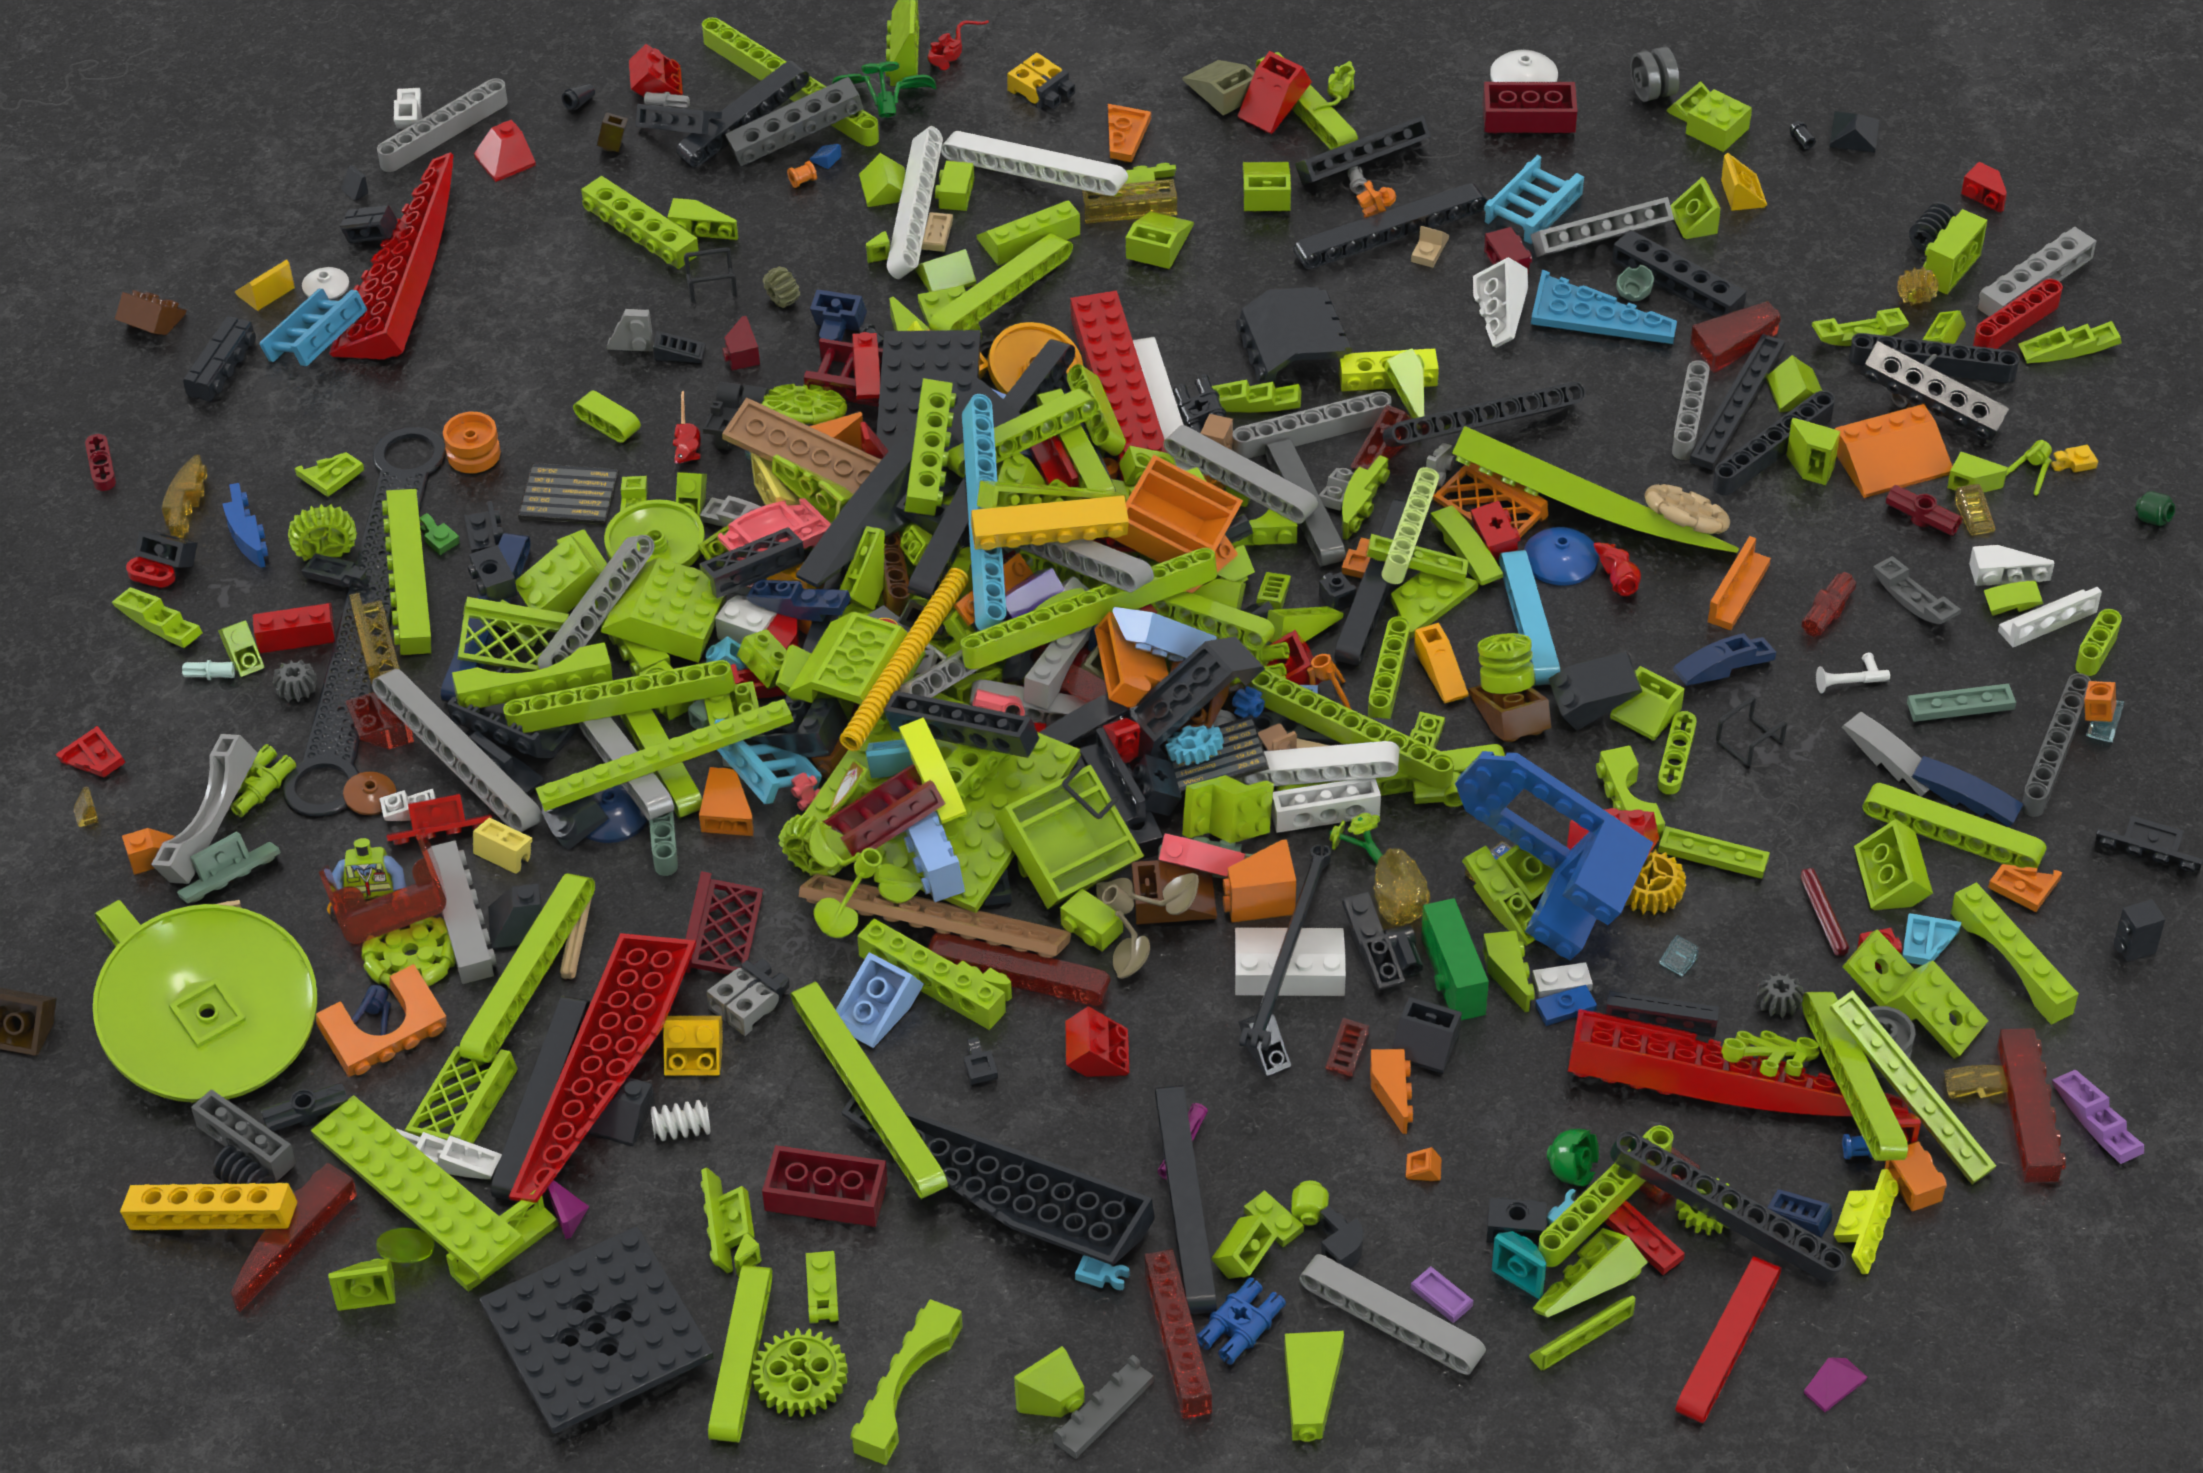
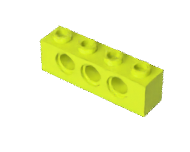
M1407 350L1350 353L1344 355V358H1339L1341 391L1395 388L1385 371L1386 360ZM1414 350L1416 355L1419 354L1422 357L1425 365L1423 368L1424 387L1438 386L1439 368L1436 350Z

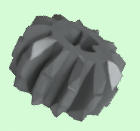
M302 659L297 663L291 660L289 664L281 663L280 669L274 670L272 682L280 698H285L288 702L296 699L299 702L300 698L305 697L309 699V694L315 692L317 676L310 663L305 664Z
M1777 971L1774 976L1767 974L1764 980H1760L1756 999L1757 1003L1761 1004V1011L1769 1010L1771 1017L1774 1014H1779L1782 1019L1786 1013L1793 1016L1796 1009H1800L1804 994L1803 987L1799 986L1798 978L1790 979L1789 973L1781 976Z

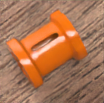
M810 161L805 162V165L794 169L791 167L787 170L788 178L794 188L799 187L803 182L817 180L815 167Z

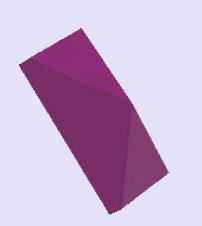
M553 1180L547 1188L548 1196L564 1237L568 1239L572 1237L589 1206Z
M1828 1358L1805 1388L1804 1394L1826 1412L1865 1382L1867 1376L1847 1358Z

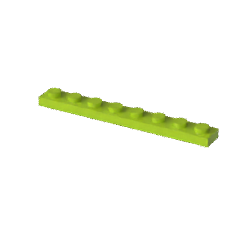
M1852 990L1830 1006L1831 1012L1913 1113L1920 1118L1922 1124L1973 1185L1994 1170L1996 1167L1994 1162L1856 993Z

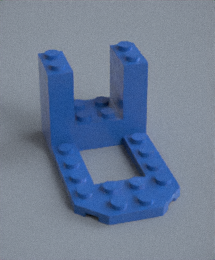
M1482 751L1461 773L1455 783L1464 809L1477 820L1494 829L1498 834L1506 837L1521 849L1555 869L1525 932L1570 961L1583 949L1596 919L1609 925L1621 914L1653 842L1520 754L1507 753L1506 756H1495L1493 752ZM1523 789H1526L1535 797L1546 802L1559 813L1564 814L1589 832L1570 850L1506 808V806Z

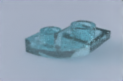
M2116 700L2112 722L2091 721L2086 736L2112 743L2124 707V701Z

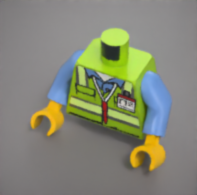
M366 838L356 840L354 842L355 849L346 851L345 859L337 863L331 874L330 895L332 896V901L328 904L327 912L331 914V905L338 904L341 908L340 915L342 914L344 905L340 901V896H343V900L393 897L395 892L397 897L393 900V907L396 910H400L398 900L402 898L406 902V908H409L411 899L404 892L407 888L403 868L391 856H387L384 848H371L370 840Z

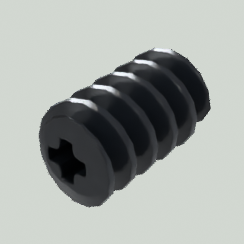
M1942 202L1930 205L1909 230V238L1912 244L1919 250L1925 251L1929 243H1934L1937 239L1939 232L1947 228L1950 219L1953 216L1956 217L1955 211L1949 205Z
M233 1145L223 1148L213 1164L214 1176L222 1180L223 1183L274 1184L275 1177L269 1175L268 1169L261 1167L256 1161L253 1162L252 1158L245 1156L240 1150L237 1151Z

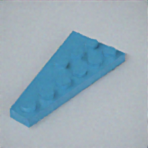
M1542 270L1531 324L1673 344L1677 326L1676 320L1652 311L1645 313L1636 309L1637 305L1631 303L1624 305L1617 302L1616 297L1584 285L1577 287L1569 284V280L1566 278L1556 279L1549 276L1550 272Z

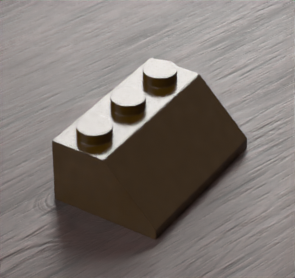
M0 987V1049L38 1055L53 1026L57 998Z

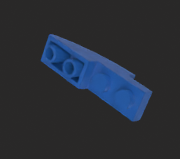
M230 484L232 502L223 503V508L231 536L237 547L250 561L260 568L266 567L264 557L268 556L266 541L261 542V539H265L263 525H257L256 516H251L250 509H245V507L249 506L247 493L241 492L240 484Z

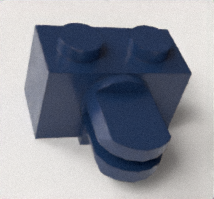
M818 289L810 307L815 324L822 325L819 337L835 341H842L845 329L858 331L863 325L867 313L862 296Z

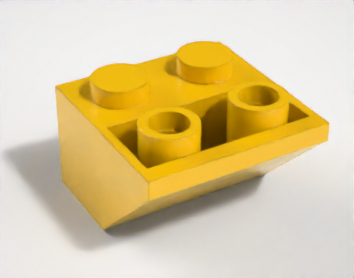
M667 1016L663 1026L664 1075H720L723 1044L722 1016Z

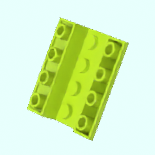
M852 612L832 621L788 691V696L812 703L820 691L858 703L861 706L908 632L902 626L857 612ZM925 650L920 658H918L903 684L914 676L926 655ZM885 713L882 714L877 724L885 725L888 720Z

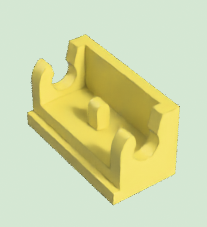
M488 818L473 831V854L515 874L521 870L522 858L524 861H529L532 837L491 818Z

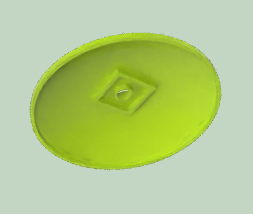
M219 904L187 906L163 913L148 920L134 929L115 947L103 965L96 982L93 996V1019L98 1039L108 1059L118 1071L137 1086L150 1093L176 1101L197 1102L211 1089L227 1100L264 1086L281 1074L299 1055L311 1034L315 1022L318 998L316 980L308 957L301 946L284 928L261 914L235 906ZM204 1009L215 1011V1014L210 1018L200 1016L201 1011Z

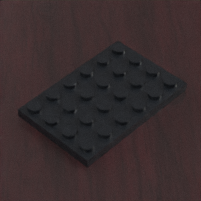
M980 330L884 331L877 437L888 451L891 450L917 420L923 378L951 382L962 371L979 379Z

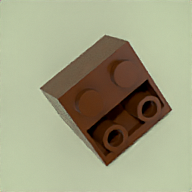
M133 290L132 293L122 292L115 320L151 333L167 335L184 317L187 310L178 307L179 303L176 301L160 299L159 295L150 292L144 293Z

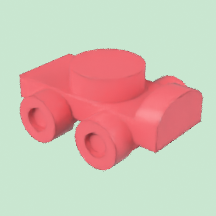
M801 773L791 780L794 785L791 793L794 797L800 799L797 802L799 809L806 811L820 789L814 791L813 787L818 784V781L813 775L808 777L806 773Z

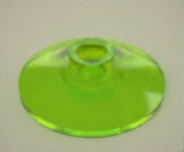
M396 1228L386 1231L378 1237L376 1249L383 1258H390V1261L414 1263L428 1258L433 1253L434 1241L431 1236L421 1230Z

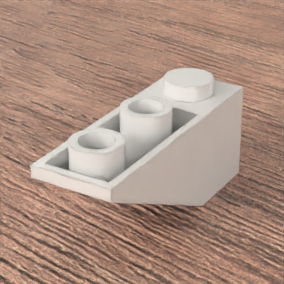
M2000 545L1973 547L1969 565L1975 585L1982 586L2022 581H2051L2054 561Z

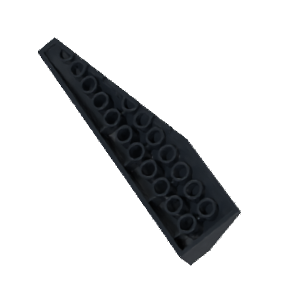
M960 371L950 382L953 383L951 393L956 394L954 408H949V412L954 414L952 427H947L946 431L951 432L949 447H944V451L948 452L951 448L964 443L962 412L975 394H983L990 399L994 428L1021 414L982 380ZM917 420L879 462L843 507L796 573V578L819 587L842 571V566L853 560L866 526L884 530L885 536L889 538L912 522L898 512L896 506L907 493ZM942 466L941 471L946 472L944 487L939 486V491L943 492V496L948 497L955 492L954 488L961 484L963 478L947 466Z

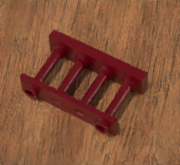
M820 338V358L823 360L818 372L806 370L804 385H807L809 390L810 384L822 386L823 390L826 391L833 390L840 394L847 402L879 407V398L857 399L855 379L850 378L854 370L853 344ZM878 348L879 369H882L883 349ZM832 361L846 363L840 376L827 374Z
M912 764L826 819L824 823L831 826L832 830L843 835L840 839L850 856L854 857L857 852L861 854L866 848L877 849L946 803L933 781L929 780L922 784L921 777L915 765Z

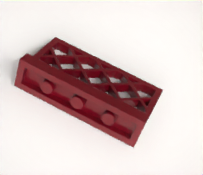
M701 871L685 938L686 940H695L697 944L685 972L690 973L691 968L729 975L740 967L729 966L726 960L736 956L741 963H744L749 959L763 889L711 879L712 873ZM714 889L726 891L729 896L719 900L714 894ZM749 895L756 897V900L745 905L740 897ZM735 901L740 909L730 913L724 905ZM719 909L724 917L714 921L709 913ZM745 914L751 922L741 926L735 918ZM730 922L735 930L725 934L719 926ZM714 929L720 938L709 942L704 934ZM741 935L746 943L736 947L730 939ZM725 943L731 951L720 955L714 947ZM710 951L715 957L711 961L698 960L699 955Z

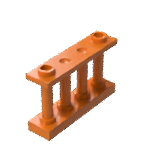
M1019 553L1003 564L1005 593L1033 574ZM971 590L953 605L967 626L975 622L973 590Z

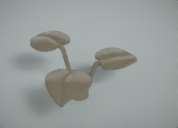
M1190 873L1173 879L1164 888V900L1162 901L1134 894V885L1127 878H1118L1096 884L1097 899L1116 911L1115 915L1120 918L1131 933V938L1124 939L1114 951L1113 967L1118 978H1126L1138 971L1146 962L1150 951L1149 939L1145 936L1137 938L1136 931L1124 916V914L1129 913L1133 909V899L1162 907L1166 906L1167 912L1171 915L1181 914L1191 906L1195 899L1199 883L1198 875Z

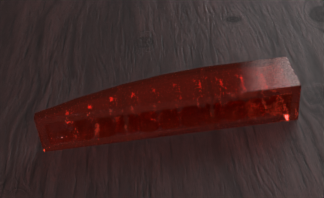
M327 1162L312 1175L311 1179L301 1189L294 1192L297 1205L289 1227L286 1229H266L241 1269L231 1292L235 1308L238 1311H241L357 1195L353 1178Z

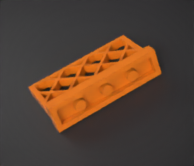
M1472 462L1469 466L1464 465L1433 495L1434 500L1444 507L1453 505L1471 524V512L1463 510L1462 505L1477 504L1478 508L1480 507L1479 503L1508 500L1512 503V507L1507 508L1509 514L1514 516V521L1510 524L1512 528H1517L1520 538L1538 520L1543 521L1548 517L1547 500L1539 495L1536 497L1523 491L1525 486L1517 482L1515 486L1501 481L1502 476L1493 472L1492 476L1478 471L1480 466ZM1467 474L1474 479L1475 483L1460 485V480ZM1489 488L1493 491L1491 496L1479 497L1478 489ZM1461 491H1476V497L1461 499ZM1449 492H1458L1459 499L1447 500L1444 496ZM1527 512L1531 515L1528 520L1517 521L1516 518L1517 513Z

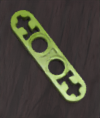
M1688 711L1678 712L1673 717L1658 776V788L1665 794L1677 793L1682 785L1696 729V717ZM1682 723H1687L1685 731L1681 730ZM1682 740L1686 742V745L1677 746L1673 741ZM1678 759L1681 761V764L1672 765L1668 760ZM1669 774L1674 775L1672 783L1667 782Z

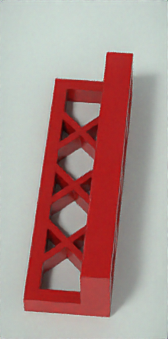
M1058 435L1029 448L1047 485L1053 480L1059 479L1068 487L1079 488V476Z

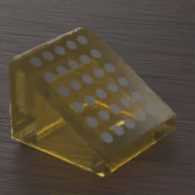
M87 787L82 789L74 806V813L79 827L96 823L98 820L91 793Z

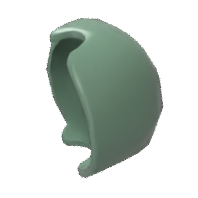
M1640 265L1636 269L1627 267L1618 276L1616 287L1621 297L1630 301H1641L1650 295L1654 276L1652 271L1644 265Z

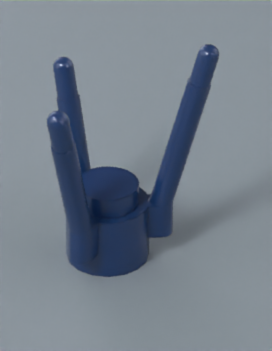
M378 985L370 986L359 1008L351 1018L355 1024L364 1011L370 1014H377L379 1011H382L380 1036L387 1033L388 1012L391 1007V1003L387 1001L389 994L385 988Z

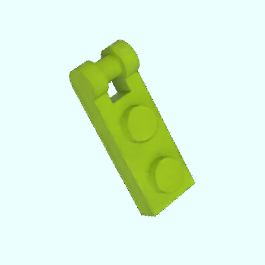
M834 1251L806 1253L810 1324L819 1323L818 1320L830 1319V1322L839 1321ZM829 1306V1308H819V1309H818V1307Z

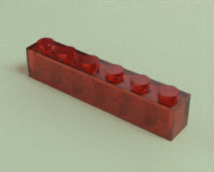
M2034 1028L2001 1029L1997 1049L2024 1182H2058L2061 1170L2066 1168L2065 1154L2060 1153L2059 1149L2061 1134L2059 1130H2055L2056 1110L2055 1107L2050 1106L2051 1087L2050 1084L2045 1082L2047 1073L2046 1063L2041 1062L2040 1059L2042 1053L2041 1040L2036 1039Z

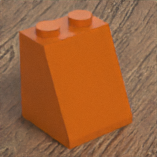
M1287 839L1281 840L1228 867L1227 879H1223L1224 893L1227 895L1223 896V906L1225 912H1230L1231 922L1293 915L1296 906V877Z

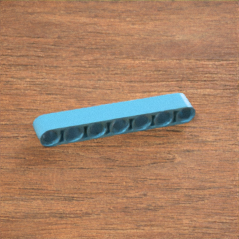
M1526 550L1500 553V569L1503 572V580L1518 633L1528 636L1532 640L1531 651L1533 652V657L1530 662L1534 665V686L1549 685L1548 678L1560 672V666Z

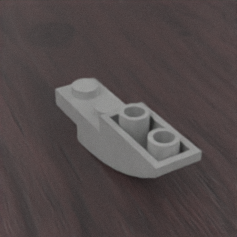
M729 495L725 500L712 497L699 516L705 523L725 527L742 515L761 506Z

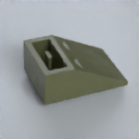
M1217 60L1183 77V81L1222 115H1225L1242 106L1255 72L1244 64Z

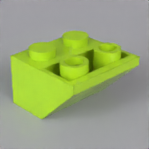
M1797 418L1792 419L1786 456L1802 479L1823 485L1827 484L1835 467L1840 431Z
M1639 666L1635 672L1643 692L1613 709L1610 718L1655 740L1673 720L1674 715L1681 711L1684 688Z
M753 681L735 684L734 690L728 694L704 699L709 726L713 725L717 719H729L759 708Z

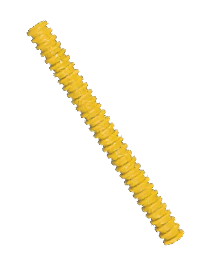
M951 568L917 621H915L900 644V647H898L858 708V711H856L840 736V742L848 750H860L862 744H864L884 713V708L893 693L899 690L918 661V658H920L935 632H937L952 606L969 582V577L963 570Z

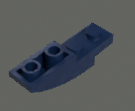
M780 580L757 581L753 584L747 595L748 601L769 611L792 618L823 622L826 615H842L851 599L848 590L803 589L800 581Z
M1743 633L1705 646L1676 664L1673 671L1687 686L1730 677L1731 669L1773 661L1777 652L1763 637L1750 640Z

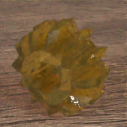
M1914 267L1912 271L1905 270L1904 275L1899 276L1898 294L1904 303L1910 302L1911 306L1915 303L1922 305L1925 301L1931 302V298L1937 296L1938 279H1936L1932 270H1926L1925 267L1921 269Z

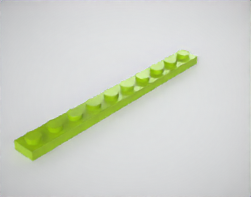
M782 699L747 711L741 715L722 720L716 724L697 729L691 733L672 738L663 743L647 747L638 752L624 755L613 761L599 764L588 770L574 773L563 779L549 782L536 788L544 811L789 724L794 722L785 700Z

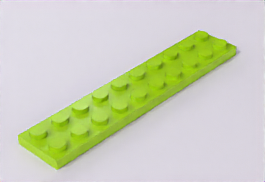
M354 1095L310 1130L314 1138L480 1279L484 1278L525 1243L519 1232Z

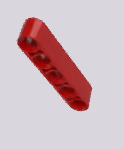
M2046 279L1980 322L1976 327L1973 346L1997 349L2059 307L2063 288L2062 284L2055 279Z

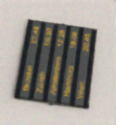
M532 463L518 519L606 525L612 499H614L619 469Z
M1252 715L1215 726L1219 727L1224 740L1222 744L1223 749L1217 750L1218 755H1210L1208 761L1205 760L1199 764H1196L1195 761L1189 765H1186L1185 761L1177 764L1176 760L1171 761L1166 748L1168 741L1162 743L1167 755V761L1173 763L1181 796L1186 794L1187 785L1224 775L1238 779L1269 769L1262 747L1263 741L1259 738Z

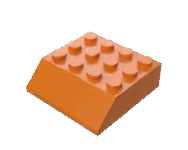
M1153 455L1126 501L1129 520L1127 535L1112 539L1159 563L1201 548H1209L1215 552L1243 500Z

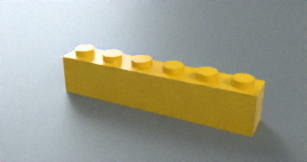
M1125 496L971 510V528L975 550H992L997 547L1015 548L1028 544L1043 545L1049 542L1067 543L1071 540H1094L1101 537L1118 538L1128 533L1129 520Z

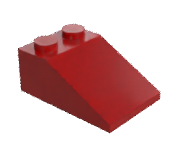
M1293 630L1270 644L1286 642L1290 654H1288L1289 658L1269 661L1267 666L1283 663L1287 675H1285L1287 680L1298 685H1310L1307 669L1312 667L1311 661L1314 657L1306 642L1296 630ZM1315 677V685H1318L1319 683L1323 682L1319 678Z

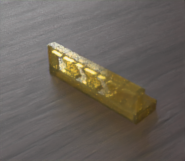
M1173 179L1124 184L1117 192L1123 195L1117 197L1082 190L1085 223L1138 219L1150 211L1168 216L1177 215V194ZM1170 188L1169 192H1160L1158 190ZM1142 190L1146 192L1145 194L1135 193L1136 191ZM1090 195L1100 196L1096 199H1088Z
M355 593L349 595L372 684L373 679L392 671L379 672L380 667L384 663L393 666L394 669H399L382 600L362 605L360 594ZM379 610L378 615L374 619L366 617L364 614ZM375 627L383 630L379 637L370 634ZM379 645L388 648L383 655L374 652Z

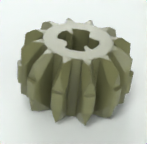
M778 266L769 270L764 275L763 283L767 295L770 296L771 301L775 302L778 307L790 306L799 299L800 291L796 279L793 278L792 273L788 272L785 267Z

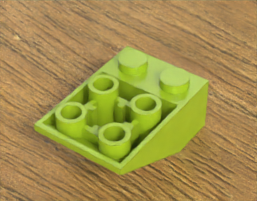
M1243 162L1244 211H1290L1291 182L1289 162Z
M1150 211L1135 221L1126 236V258L1170 269L1194 222Z

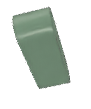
M673 811L649 820L654 868L662 876L672 875L678 869Z

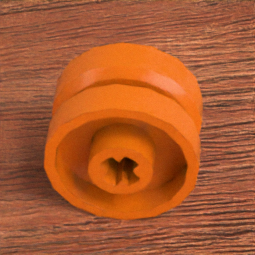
M465 412L452 417L444 425L443 438L449 464L455 470L463 473L483 472L493 467L499 460L501 451L495 421L489 415L481 412Z

